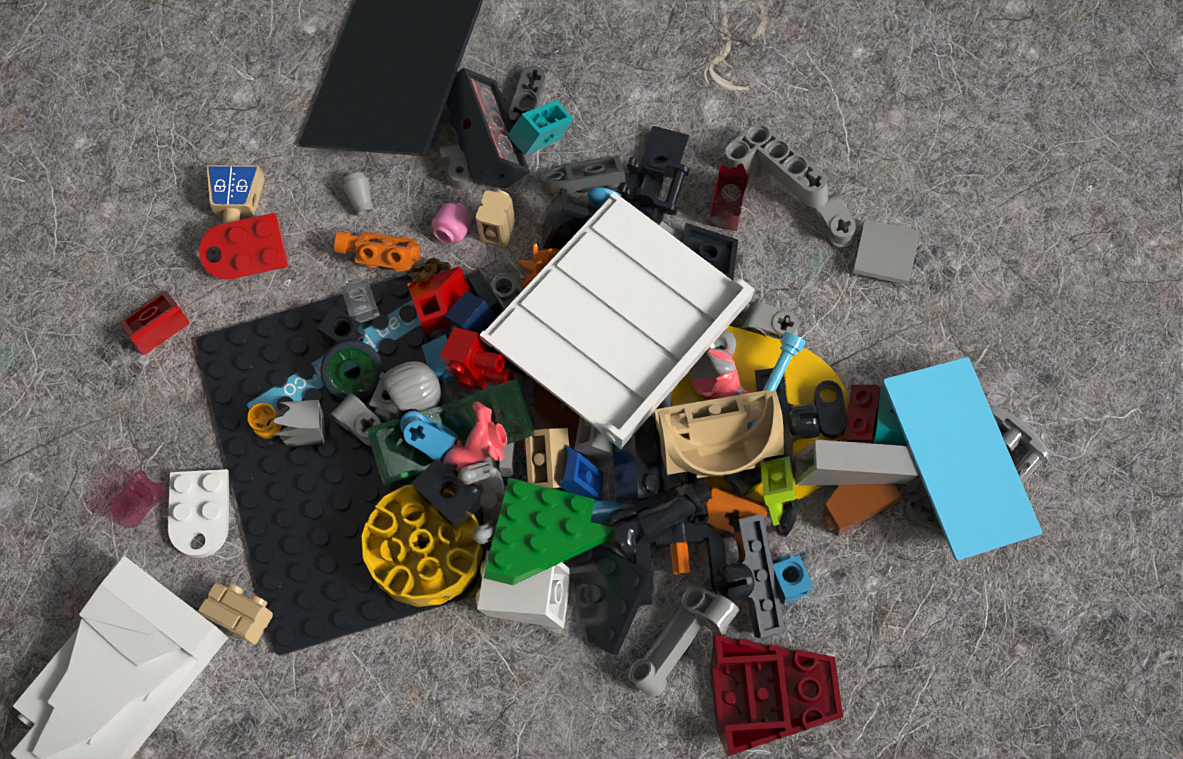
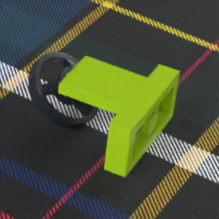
M790 456L761 462L764 500L769 508L773 525H777V535L782 537L788 536L791 532L799 509V500L795 497Z

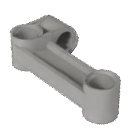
M700 586L688 588L681 597L680 608L644 658L638 659L631 665L628 671L629 679L646 696H658L666 687V677L703 625L722 635L738 613L739 608L726 597L719 594L716 595Z

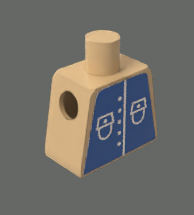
M207 165L210 206L215 216L223 217V224L239 221L240 217H253L264 183V175L260 167Z

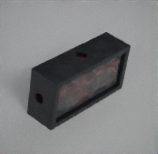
M463 67L456 74L445 104L451 116V124L456 130L460 141L459 147L465 154L468 172L474 179L506 189L529 174L530 170L524 154L508 137L513 125L496 80Z

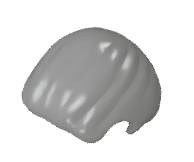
M417 361L406 362L388 370L384 374V387L398 410L416 409L417 412L423 414L431 412L438 405L441 395L440 384L436 374L428 365Z

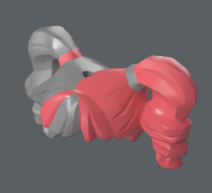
M724 330L691 368V387L698 395L705 399L712 400L749 393L740 385L739 375L732 358L736 350V339L731 332Z

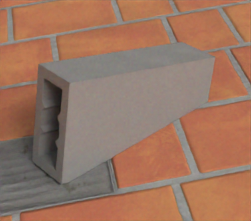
M814 440L794 457L795 485L906 484L917 477L919 473L908 446Z

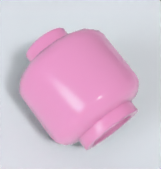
M445 203L431 222L434 236L445 244L459 243L473 224L469 209L461 203Z

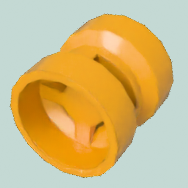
M258 403L249 410L248 422L259 437L264 439L275 437L276 435L274 434L280 432L282 425L273 422L279 416L270 404Z

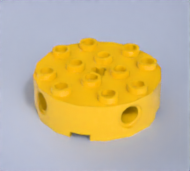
M405 485L389 493L375 506L376 509L369 516L362 533L363 559L377 585L394 600L416 607L440 605L460 595L477 576L483 557V544L474 541L472 537L475 528L479 526L474 514L456 531L414 491L412 485ZM444 489L441 494L444 498H450L455 495L447 489ZM422 541L427 543L424 549H420V542Z

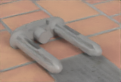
M990 405L998 428H1003L1006 431L1002 437L1008 451L1012 452L1019 443L1026 447L1025 450L1028 451L1015 465L1017 473L1023 466L1028 468L1020 477L1023 484L1042 462H1049L1048 449L1039 436L1026 423L1002 408Z
M489 457L463 467L459 473L460 481H463L465 484L475 483L480 492L484 524L476 527L475 532L472 533L474 541H477L479 544H484L493 539L505 495V487L499 466L496 461Z

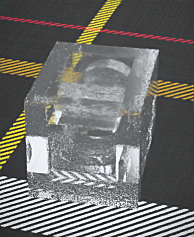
M360 277L349 279L346 282V286L341 287L349 316L360 323L381 317L368 279L362 280Z

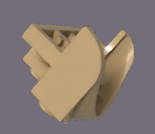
M765 390L654 410V418L660 435L661 455L667 475L686 471L696 474L697 478L730 475L755 468V464L763 458L784 454L783 419L776 391L770 392ZM757 421L750 429H747V422ZM684 433H685V434H686V438L680 436L679 434H684Z

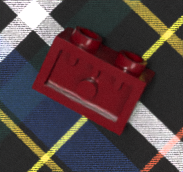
M851 385L844 436L846 442L868 443L874 441L881 391L878 385Z

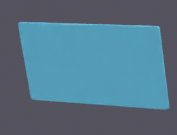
M966 357L897 375L882 381L955 561L1042 534L1039 522L969 358Z

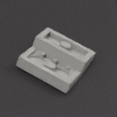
M865 219L853 273L909 285L920 231Z

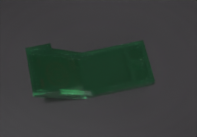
M517 379L420 412L436 423H440L452 430L458 436L457 441L460 440L462 446H465L467 438L475 426L476 416L472 407L474 402H480L492 410L491 421L494 424L500 423L503 426L507 435V445L535 435ZM401 418L366 429L384 485L419 475L434 461L423 451L406 442L400 428Z

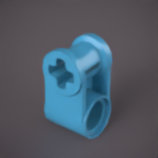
M409 411L401 417L400 428L406 442L423 451L434 460L437 458L442 462L444 456L458 439V436L452 430L440 423H436L420 412Z

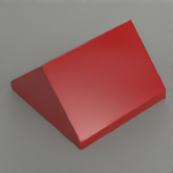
M164 291L120 321V324L140 352L145 355L185 328L190 322L169 293Z

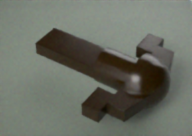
M430 258L426 263L414 266L413 272H421L415 279L416 283L426 282L432 275L438 274L443 270H449L451 266L448 262H441L437 258Z

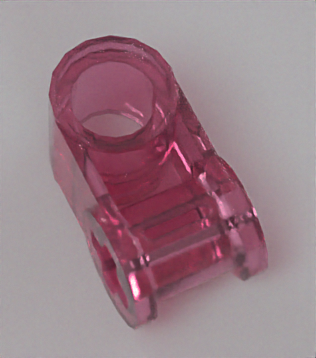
M139 470L111 504L113 516L126 528L138 526L153 506L161 500L166 486L161 483L156 484L147 477L146 472ZM133 507V511L129 515L122 516L125 508Z

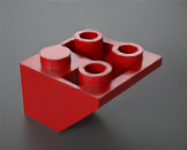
M460 266L432 275L426 282L416 283L414 281L407 284L425 335L452 326L444 316L465 291L469 292Z

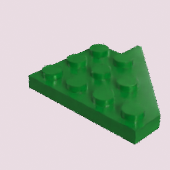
M509 478L483 578L515 585L612 539L614 529L613 527L590 522L595 502L593 498Z

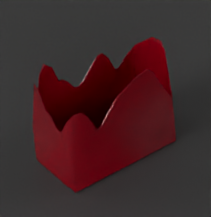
M743 163L731 169L724 165L720 166L718 181L713 194L709 226L737 231L749 178ZM728 184L738 186L741 190L740 198L732 202L725 200L722 196L724 186ZM721 209H730L734 212L735 216L725 213L717 214V212Z

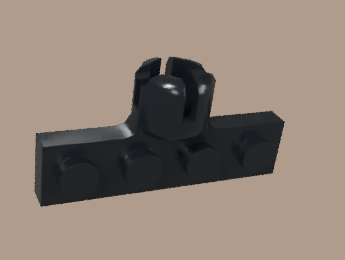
M773 368L755 370L757 392L763 391ZM784 372L776 389L783 419L784 454L766 457L763 460L765 462L790 456L793 479L795 481L793 444L797 440L815 438L820 435V425L818 424L819 412L814 403L798 405L788 403Z
M754 514L733 519L739 559L736 563L718 568L714 576V582L726 579L728 584L716 587V591L719 595L726 597L730 601L746 598L754 638H763L785 632L764 515Z

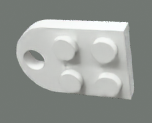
M227 469L170 472L168 534L172 544L182 554L193 558H203L215 553L224 544L229 529L230 475ZM198 535L204 536V546L200 549H192V539Z

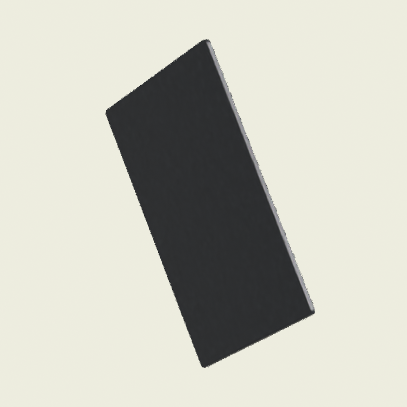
M409 275L208 333L196 339L260 598L267 602L265 608L273 613V617L268 623V629L274 652L278 656L476 596L478 589H481V564L486 559L487 551L491 549L490 541L483 544V557L477 576L460 595L440 605L416 607L394 600L377 585L363 559L362 533L369 516L376 509L375 506L389 493L405 485H412L411 483L423 472L409 470L406 461L398 454V452H401V455L402 451H396L403 447L405 441L404 436L401 435L402 438L400 437V440H398L400 441L398 442L399 448L396 449L397 439L402 433L400 420L397 421L391 418L390 421L380 419L388 440H383L377 446H368L352 432L343 428L330 415L343 400L335 397L326 387H323L320 390L316 388L308 389L305 392V399L303 401L319 400L324 416V445L288 446L282 441L280 435L264 439L254 432L248 422L250 409L247 404L273 387H284L288 382V378L297 372L299 377L304 380L314 376L315 369L311 363L324 356L333 346L321 337L317 329L333 306L360 322L364 330L371 325L377 330H384L389 325L387 315L412 300L407 284L413 282ZM405 305L400 309L399 316L403 321L410 322L415 319L416 310L411 305ZM422 326L410 331L396 342L391 338H385L380 342V352L378 354L383 363L384 373L400 364L411 361L422 362L427 365L422 346L431 342L429 334H424ZM341 329L337 335L345 336L349 333L350 329ZM356 366L345 373V375L349 378H355L360 374V368ZM439 380L441 389L439 403L434 410L423 413V415L453 417L443 381ZM374 393L368 398L360 400L371 412L369 404ZM386 393L384 400L391 399L389 394ZM288 396L281 397L277 401L278 410L280 411L282 408L288 407L279 402L293 401L292 398ZM408 409V410L403 411L401 417H402L405 413H407V412H409V411H412V409ZM282 425L280 431L288 426ZM370 427L367 429L371 432L374 431V429H371ZM394 458L397 471L392 468L390 459ZM448 487V488H446L447 490L452 491L454 494L456 493V489H455V488H453V487ZM479 508L474 513V516L480 526L484 524L481 508ZM426 541L420 542V549L426 548Z

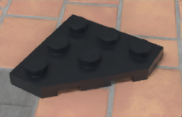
M599 544L568 559L567 562L588 641L611 655H618L654 573Z

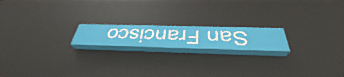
M413 300L403 305H411L415 308ZM403 306L399 307L387 315L389 325L386 329L377 330L373 325L364 330L366 334L364 335L363 342L373 347L377 353L380 352L379 344L383 339L391 338L396 342L410 331L421 326L417 311L414 320L405 322L399 316V311ZM324 356L311 363L315 369V374L312 378L304 380L299 377L297 372L288 378V382L284 387L271 388L247 404L248 408L250 409L258 403H267L278 414L277 401L281 397L288 396L293 401H303L305 399V392L308 389L316 388L320 390L325 387L320 374L321 362ZM346 365L344 367V373H347L351 369L355 368L357 365Z

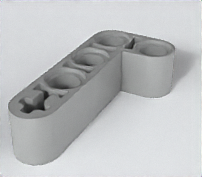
M761 124L753 125L727 145L725 153L728 169L743 163L746 173L749 174L761 165L806 205L818 208L827 203L829 195L826 176L767 126Z

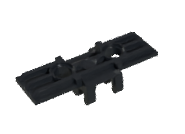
M652 126L641 163L638 164L634 157L629 158L627 164L629 175L626 184L621 183L618 193L638 210L642 207L650 208L653 214L649 218L659 225L663 221L665 214L676 215L677 213L676 203L684 178L689 175L690 171L688 166L681 164L689 135ZM658 159H663L666 162L656 163L655 161ZM668 177L672 179L666 201H662L658 197L664 179Z

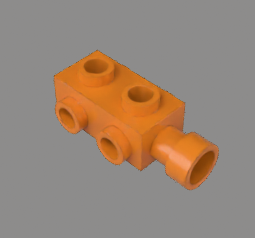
M337 231L334 242L335 253L348 254V252H355V263H361L369 268L379 266L390 267L391 270L398 272L410 270L414 262L419 260L421 246L417 244V239H410L404 235L399 237L383 235L380 232H362L360 236H354L350 232ZM372 238L379 240L380 243L372 242ZM399 242L405 243L407 247L400 246Z

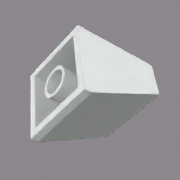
M487 551L486 559L481 564L482 583L481 589H478L476 594L477 609L489 617L564 628L571 582L570 569L561 562L515 585H509L483 578L490 552Z

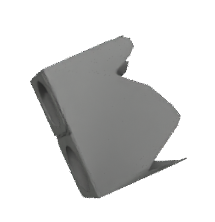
M319 400L279 402L288 407L282 408L278 415L283 416L276 418L273 422L288 427L274 435H280L282 441L288 446L324 445V416Z

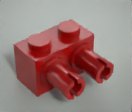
M456 327L453 328L439 357L447 366L446 369L455 377L457 384L466 390H473L475 388L482 391L485 390L488 382L510 387L514 381L515 374L512 369L504 368L505 358L503 355L492 353L486 343L480 339L479 333Z

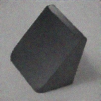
M756 466L753 469L723 476L726 482L741 497L754 492L762 484V473Z

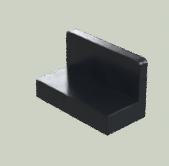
M561 187L542 226V248L561 250L584 226L588 218V208L567 203V189Z

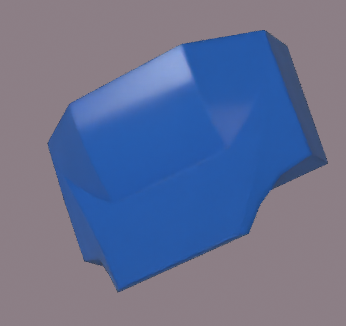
M566 444V469L562 476L560 487L568 493L600 500L604 473Z

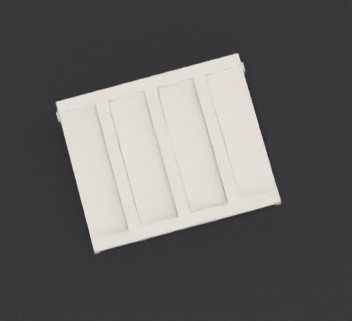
M613 192L610 198L498 318L480 334V339L510 360L621 449L750 302L755 289L740 278H734L733 280L728 278Z

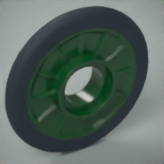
M346 340L332 346L324 355L320 367L324 386L332 395L341 400H344L349 393H352L359 400L368 398L375 392L381 372L384 373L383 363L377 351L370 345L358 340ZM348 364H356L360 368V374L355 378H349L344 373V367Z

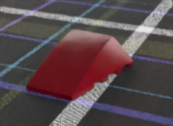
M720 634L713 635L710 677L716 730L727 757L843 718L836 659L834 656L798 649H784L781 646L772 644L753 643L751 640L727 638L725 635Z

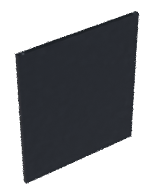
M355 0L299 145L303 148L426 156L483 0Z

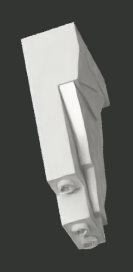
M123 556L79 615L82 617L80 626L13 705L14 708L21 712L18 718L31 727V730L12 751L11 755L16 759H131L228 637L140 567Z

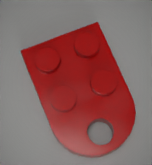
M276 212L217 225L207 231L200 242L199 256L202 265L211 275L220 279H236L289 267ZM213 246L218 247L222 252L220 261L216 263L209 261L207 258V251Z

